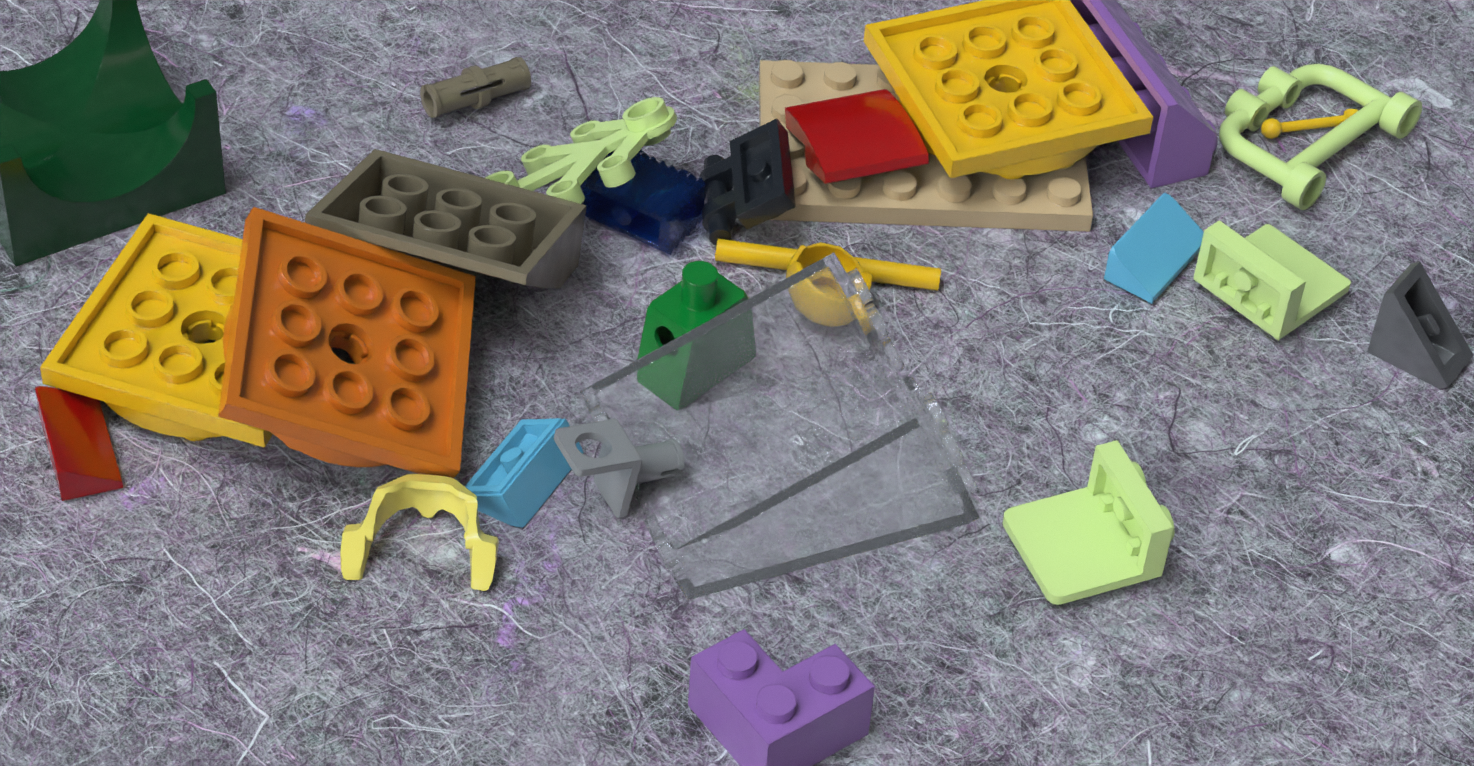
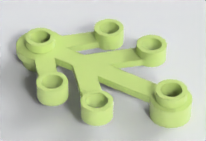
M652 97L644 99L630 106L623 113V119L605 122L594 120L577 126L570 133L573 141L572 144L557 146L540 145L528 150L521 157V161L528 174L526 177L516 180L512 171H500L485 178L534 191L562 177L547 189L546 194L581 204L585 200V196L580 186L596 167L605 187H617L630 181L636 174L631 160L643 146L654 145L666 139L671 134L670 128L676 123L677 116L672 107L666 106L663 98ZM614 151V153L611 156L605 158L609 153Z

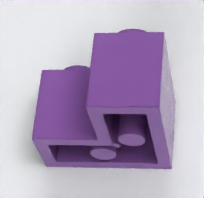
M743 629L691 657L688 706L740 766H813L868 735L875 686L836 644L782 671L749 633Z

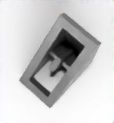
M1420 261L1411 263L1383 296L1367 352L1438 389L1445 388L1451 384L1474 355Z

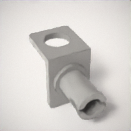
M617 418L555 430L553 439L574 474L579 477L594 475L596 486L616 518L627 516L633 492L638 483L665 478H679L683 474L681 469L685 468L683 450L677 440L668 439L660 443L634 447ZM584 439L601 442L602 446L599 457L593 458L581 453L577 449L576 443Z

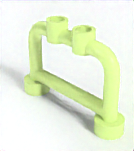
M1304 65L1289 74L1276 66H1272L1265 71L1258 83L1257 91L1259 95L1254 96L1244 89H1238L1229 98L1225 107L1227 118L1220 125L1219 140L1223 148L1234 158L1283 186L1281 195L1285 201L1300 210H1306L1318 199L1326 183V174L1316 167L1378 122L1381 129L1398 139L1406 137L1420 118L1422 102L1402 91L1396 93L1391 98L1347 72L1331 65ZM1310 85H1325L1364 106L1288 162L1280 160L1241 136V132L1245 129L1251 131L1258 130L1267 119L1268 114L1278 106L1285 109L1292 106L1299 97L1301 90Z

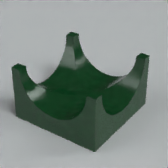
M100 0L86 27L61 51L28 67L0 71V243L15 267L140 224L148 213L163 216L226 194L217 93L209 81L204 79L186 85L184 102L182 103L165 79L153 54L136 0Z

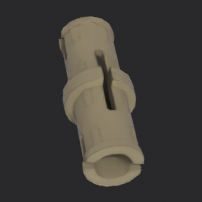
M515 57L509 61L482 69L474 65L464 68L459 76L433 84L422 85L420 89L421 102L425 112L431 118H436L441 114L467 106L479 109L488 106L493 98L529 89L531 86V75L526 62L521 57Z

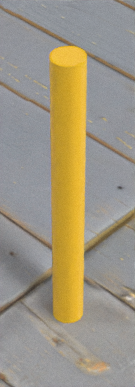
M718 239L715 261L787 270L790 260L797 249ZM854 257L858 260L863 272L872 274V282L939 290L941 268Z

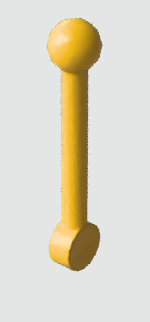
M1346 109L1343 115L1286 122H1279L1277 119L1269 118L1262 123L1261 133L1268 139H1274L1284 132L1336 127L1358 110Z

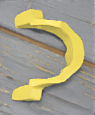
M406 474L379 486L373 494L365 519L360 524L346 525L343 530L340 550L343 578L346 580H361L371 544L387 519L397 511L410 507L418 509L421 515L427 518L433 517L438 510H445L454 514L464 527L465 549H469L471 588L486 591L491 585L497 560L499 539L495 536L484 534L481 530L476 495L454 478L428 474Z

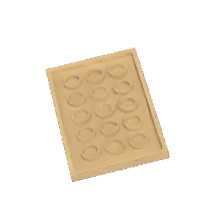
M760 60L759 127L777 118L788 131L796 203L795 208L770 220L1090 232L1093 211L1086 157L1068 168L1035 175H1024L1019 179H1006L997 174L984 172L950 178L936 155L928 153L929 164L825 184L806 166L805 145L786 128L785 107L887 89L895 97V90L879 65L848 64L844 62L820 63L795 62L792 60Z

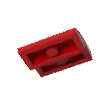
M887 89L785 107L786 128L805 145L806 166L825 184L929 164L928 151L916 126L900 102Z

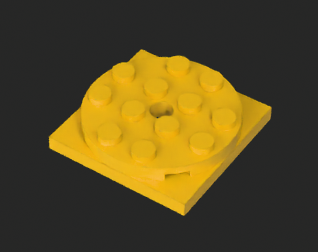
M982 0L865 25L863 42L895 90V98L910 116L928 153L936 155L950 178L977 172L997 174L1006 179H1019L1024 175L1047 173L1071 167L1075 162L1092 152L1097 145L1150 134L1153 115L1070 0Z
M148 213L40 366L42 383L104 401L107 406L128 422L156 433L183 437L190 441H201L206 438L225 436L265 448L273 435L270 431L218 417L225 369L223 332L226 316L235 297L242 239ZM208 340H216L212 343H205Z

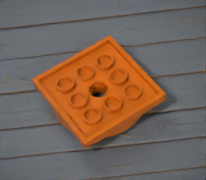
M253 207L245 219L235 297L224 325L223 349L225 369L218 417L270 431L289 448L327 463L349 467L390 465L418 474L455 478L460 472L476 276ZM331 348L345 350L355 364H349L341 360L333 353Z

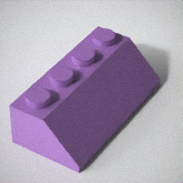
M1070 0L1153 115L1150 134L1117 141L1150 188L1208 175L1213 151L1217 148L1218 143L1216 129L1212 122L1206 120L1193 103L1188 90L1181 86L1169 71L1163 57L1157 54L1145 39L1139 25L1130 19L1121 5L1115 0Z

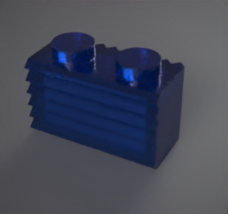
M642 150L631 160L636 172L635 176L623 185L612 188L605 187L596 167L580 186L585 196V200L581 204L587 205L586 217L669 255L672 254L674 248L678 247L680 242L684 241L686 235L689 236L692 229L695 230L697 223H701L706 184L701 177L696 178L691 172L684 169L676 170L673 164L667 166L663 160L658 162L654 156L649 157ZM614 151L609 153L605 158L611 156L614 153Z

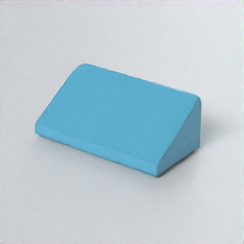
M1164 192L1112 246L1108 255L1104 280L1152 304L1199 253L1204 232L1178 202Z
M523 419L518 422L465 485L467 489L476 495L478 511L510 526L518 528L526 526L571 470V467L553 439L556 429L570 426L566 419ZM577 442V443H576L577 449H578L581 453H583V450H582V447H581L580 443Z

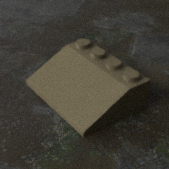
M374 149L305 214V223L355 239L537 288L560 289L579 266L587 205Z

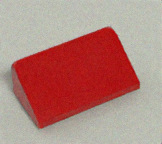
M48 386L35 387L39 417L61 500L65 501L123 488V482L100 401Z

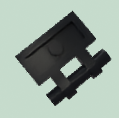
M777 118L731 140V156L724 159L719 155H710L705 158L704 170L699 175L700 192L706 198V204L702 208V225L709 232V240L713 245L717 246L718 239L731 240V230L735 226L736 219H739L748 230L767 220L777 218L784 212L796 207L788 131Z

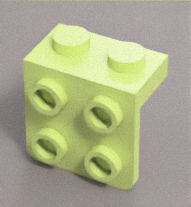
M1118 440L1095 447L1087 487L1008 508L1004 512L1002 522L1004 529L1045 598L1050 603L1056 605L1161 577L1170 541L1173 540L1175 534L1174 522L1169 510L1164 505L1158 504L1146 485V479L1141 467L1137 462H1131Z

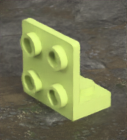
M1220 220L1204 230L1193 277L1196 282L1278 341L1348 293L1351 281L1270 224H1265L1244 238Z

